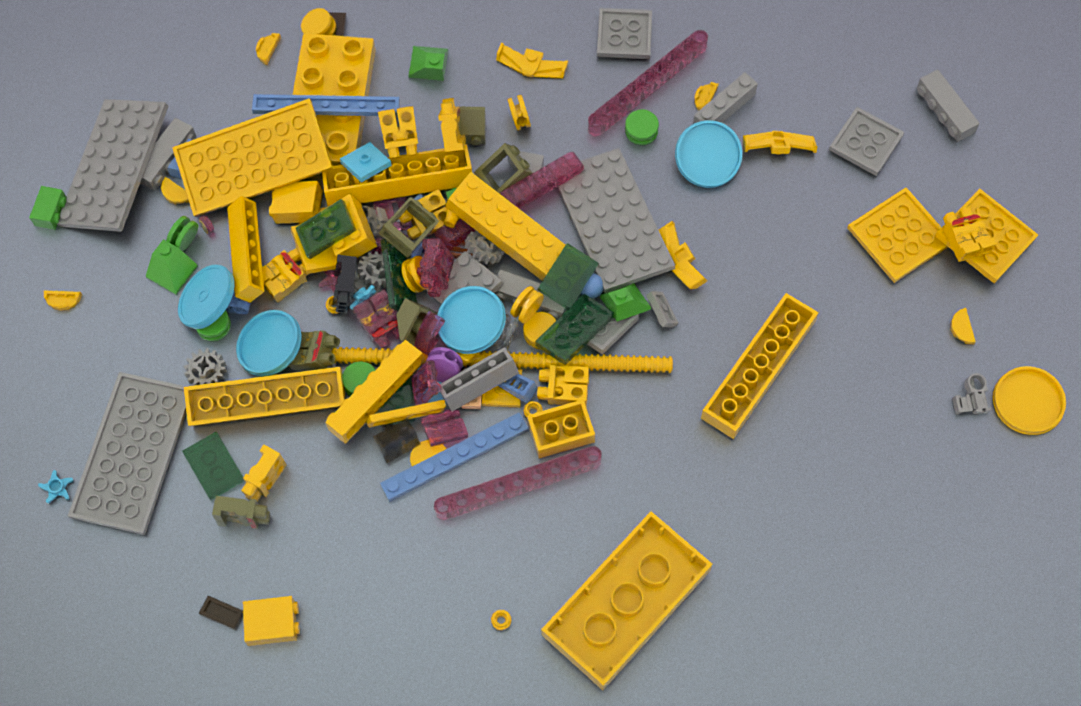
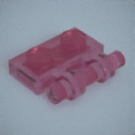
M449 409L441 414L434 415L433 413L425 418H421L422 426L430 425L425 427V434L430 447L468 438V432L463 419H454L460 417L458 409L453 412Z

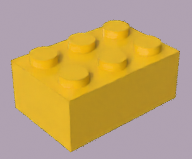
M351 194L319 211L336 257L337 255H346L358 258L377 247L362 205Z
M584 399L527 415L528 427L539 459L595 443V432Z

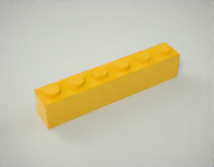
M240 196L227 207L232 269L235 281L234 293L236 298L251 303L264 292L256 202Z
M406 340L402 344H398L394 348L393 353L389 357L384 358L380 366L368 375L367 380L362 385H358L349 398L343 400L340 408L328 416L325 422L328 430L346 444L366 423L369 415L375 414L425 362L423 353Z

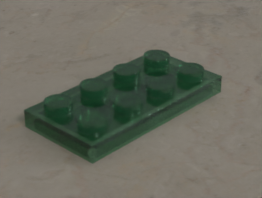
M385 238L381 239L389 308L399 311L405 298L418 303L416 293L408 288L402 276V263L407 259H411V255L407 258Z
M584 294L535 341V346L566 365L614 318V312Z

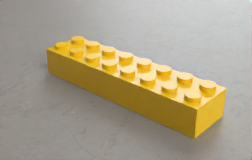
M466 144L463 150L445 152V148L417 152L414 155L405 154L395 158L387 157L391 160L392 166L362 183L343 165L333 166V169L322 172L327 206H330L348 194L354 196L360 203L429 193L438 189L458 188L468 174L472 172Z
M472 172L468 174L446 203V208L549 287L569 293L590 265L588 261Z
M785 293L704 407L701 419L734 439L816 322L819 312Z
M334 367L184 387L188 426L194 427L339 408L343 400L346 399L342 368Z

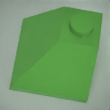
M413 46L409 78L444 81L448 49Z
M163 239L152 253L146 278L177 295L198 265L178 247Z
M634 283L600 295L601 300L617 322L651 310V306Z

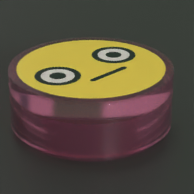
M204 215L198 219L206 234L214 232V226L207 216Z

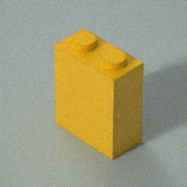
M318 181L294 182L274 189L272 191V204L269 207V215L275 223L318 222L323 190Z
M292 596L243 601L244 642L248 646L297 641V634H300L299 622H296V614H299L298 602H295Z

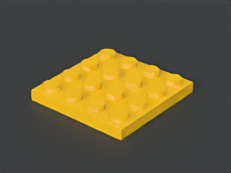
M907 187L865 213L847 227L894 283L948 248L947 245L935 237L942 227Z
M979 188L955 215L959 219L958 213L960 210L970 207L973 214H980V219L984 222L985 229L990 238L994 237L997 245L990 253L965 260L991 282L995 283L1038 237V234ZM944 225L936 233L935 237L952 249L947 235L943 232V229L946 227Z

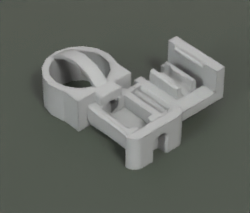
M362 206L365 215L368 212L367 221L376 241V237H381L379 232L388 221L386 211L379 207L375 210L369 206Z
M979 373L971 374L965 380L966 397L955 395L952 398L956 415L973 411V414H983L992 410V407L988 408L985 392L988 391L987 381ZM974 378L980 381V390H976L974 385Z

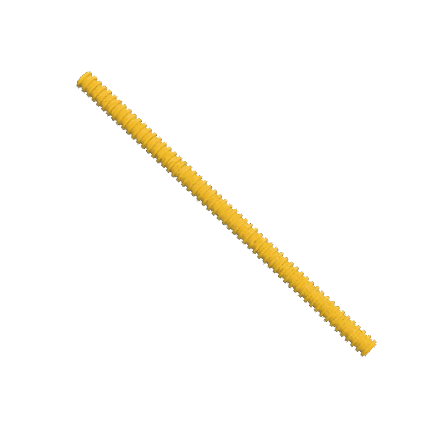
M339 347V349L332 348V353L336 358L335 364L336 362H339V364H342V362L348 364L350 362L352 364L362 361L378 365V363L381 364L384 358L389 357L393 350H390V348H387V350L375 348L373 350L372 348L366 349V347H363V349L357 347V349L351 347V349ZM423 349L421 351L425 362L432 349H429V351ZM486 351L478 352L464 367H467V365L471 367L492 355V351L488 353ZM508 351L518 369H521V367H524V369H527V367H530V369H533V367H536V369H550V365H556V367L581 366L589 367L590 371H593V369H596V371L608 369V371L614 370V372H617V370H620V372H623V370H626V372H629V370L641 372L643 370L644 372L650 371L651 373L653 371H656V373H659V371L671 373L673 369L672 356H669V358H666V356L654 358V356L648 357L647 355L645 357L641 355L639 357L635 355L633 357L629 355L627 357L623 355L618 357L617 355L611 356V354L609 356H605V354L603 356H599V354L597 356H593V354L591 356H587V354L583 356L581 354L575 355V353L573 355H569V353L567 355H563V353L551 355V353L545 354L544 352L543 354H539V352L536 354L533 352L530 354L527 352L516 354V352L510 353Z

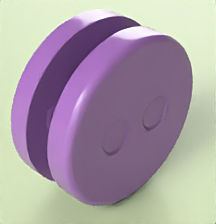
M437 347L430 351L424 367L431 378L443 383L460 373L463 361L455 351L445 347Z

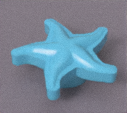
M370 285L368 289L365 287L359 289L354 294L353 298L355 301L349 308L353 310L359 305L363 306L377 292L374 289L375 287Z
M53 470L48 483H39L38 486L48 491L49 496L46 499V503L50 504L57 496H62L69 500L70 497L65 488L74 480L73 478L59 479L57 471Z

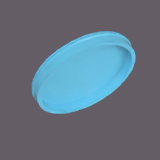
M712 120L700 121L689 126L680 135L675 148L676 164L681 174L692 184L704 188L718 187L730 181L739 170L742 161V146L736 133L727 125Z
M216 264L207 266L197 272L187 283L178 303V316L184 325L193 329L205 328L215 322L226 310L235 288L234 277L226 267Z
M463 287L450 294L440 306L436 321L437 330L444 344L455 352L473 354L484 351L492 346L503 332L506 322L504 305L496 294L484 287Z
M268 310L256 315L244 326L237 340L236 354L240 364L246 371L256 376H270L284 370L294 360L300 349L302 340L300 326L294 317L280 310Z

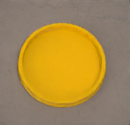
M1023 366L1008 371L998 380L993 391V405L1001 421L1012 430L1027 435H1039L1052 430L1059 424L1065 412L1066 397L1061 384L1053 375L1037 367Z

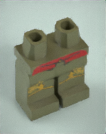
M324 330L313 332L301 331L300 349L288 366L294 371L326 369L328 365L335 363L336 358L331 351L332 348L339 347L340 339L335 335L328 334Z
M224 496L215 497L212 516L218 526L226 527L228 521L241 523L243 526H251V528L258 529V524L269 525L271 515L266 505H259L256 499L248 501Z

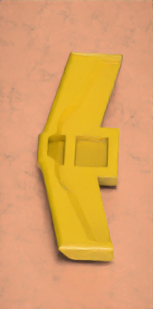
M502 42L496 60L530 78H564L569 64V60H542L543 52L526 48L523 55Z
M783 131L743 135L742 141L744 152L770 147L771 154L781 155L789 154L790 147L811 150L813 153H816L818 148L814 136Z
M671 221L660 228L661 237L675 264V269L671 271L689 289H697L705 284L707 279L690 264L696 258L685 242L681 245L679 244L675 223Z

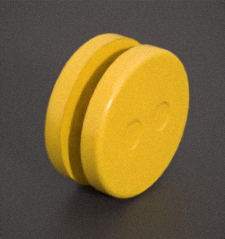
M323 8L309 11L301 22V30L306 34L333 35L336 28L334 18Z
M517 95L519 101L517 105H514L512 97L507 99L517 131L521 130V127H524L525 124L526 128L531 127L522 95Z
M415 256L402 263L403 279L412 292L419 293L432 287V270L427 261L423 263L422 256ZM418 269L422 272L424 278L430 282L431 286H427L418 274Z
M532 286L527 287L521 292L510 311L514 318L519 316L518 320L521 323L528 322L535 315L544 299V295L534 290L535 288Z
M536 312L523 325L525 341L532 348L539 350L553 346L559 334L556 319L549 313Z

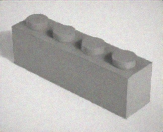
M938 69L920 78L917 85L919 95L924 97L929 108L934 110L939 121L944 123L949 134L957 142L976 133L980 123Z
M744 72L694 115L693 124L706 120L723 123L756 95L758 83Z
M177 118L173 119L154 144L140 182L141 184L154 191L162 184L163 179L169 173L167 168L175 157L172 147L183 144L188 139H196V133L192 126Z
M503 270L499 271L497 277L504 284L494 294L502 302L507 301L513 305L521 292L527 287L532 286L535 288L534 290L544 295L543 302L537 312L549 313L556 320H560L566 314L571 302V294Z
M504 347L437 385L449 409L453 412L519 374L513 358Z

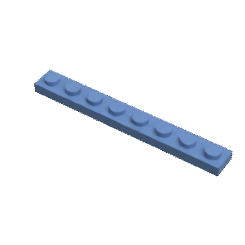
M253 94L252 112L253 114H267L310 98L316 115L378 116V111L395 109V115L398 116L397 108L400 107V98L383 96Z
M517 413L381 482L380 485L390 502L529 431L521 414Z

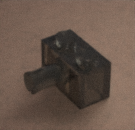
M408 418L395 425L393 423L380 425L384 431L373 436L386 464L421 445L416 431Z

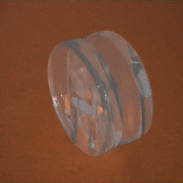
M506 314L503 332L493 344L494 347L499 348L502 341H505L503 348L505 347L507 351L511 349L521 324L518 318H515L511 324V315Z

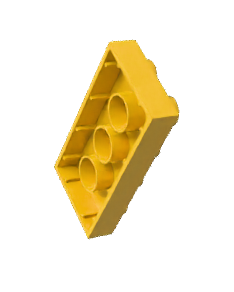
M303 33L292 95L369 96L376 52L374 38ZM316 115L332 166L342 165L340 158L361 147L365 116Z
M650 511L541 629V635L599 688L604 690L711 571L713 564Z

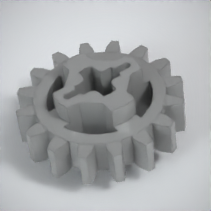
M476 230L475 232L471 231L465 240V248H468L467 253H472V258L477 257L478 262L484 261L485 264L490 262L494 265L495 262L499 263L505 253Z
M375 251V255L368 252L367 257L362 256L361 261L358 263L357 274H360L359 280H364V285L369 283L377 286L378 290H380L381 286L387 289L388 284L393 285L394 280L397 279L398 267H396V261H391L392 256L385 257V252L381 255L377 251Z
M206 348L205 352L198 349L199 354L191 353L193 358L186 359L189 365H184L186 370L184 374L190 384L193 383L195 386L218 383L219 379H225L222 373H227L225 368L226 362L221 354L217 355L216 350L210 353L208 348ZM211 359L216 361L217 365L215 363H212Z

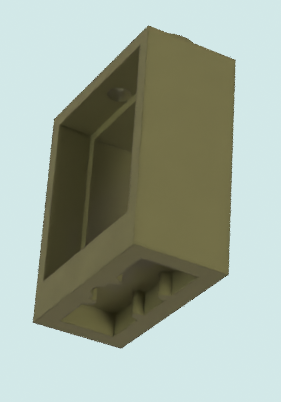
M506 143L474 171L478 178L504 198H507L533 173L529 169L530 164L519 155L520 150L515 145L511 146ZM508 155L518 168V171L499 187L489 172Z
M410 197L385 223L379 234L408 258L435 229L439 220L433 213L428 212L419 201ZM406 210L427 227L414 243L393 226Z

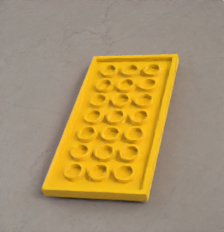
M310 98L172 147L192 213L195 217L229 206L240 196L249 199L333 169Z

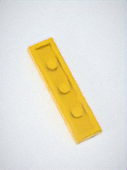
M445 400L369 415L366 420L367 426L370 428L441 413L445 409L446 403Z

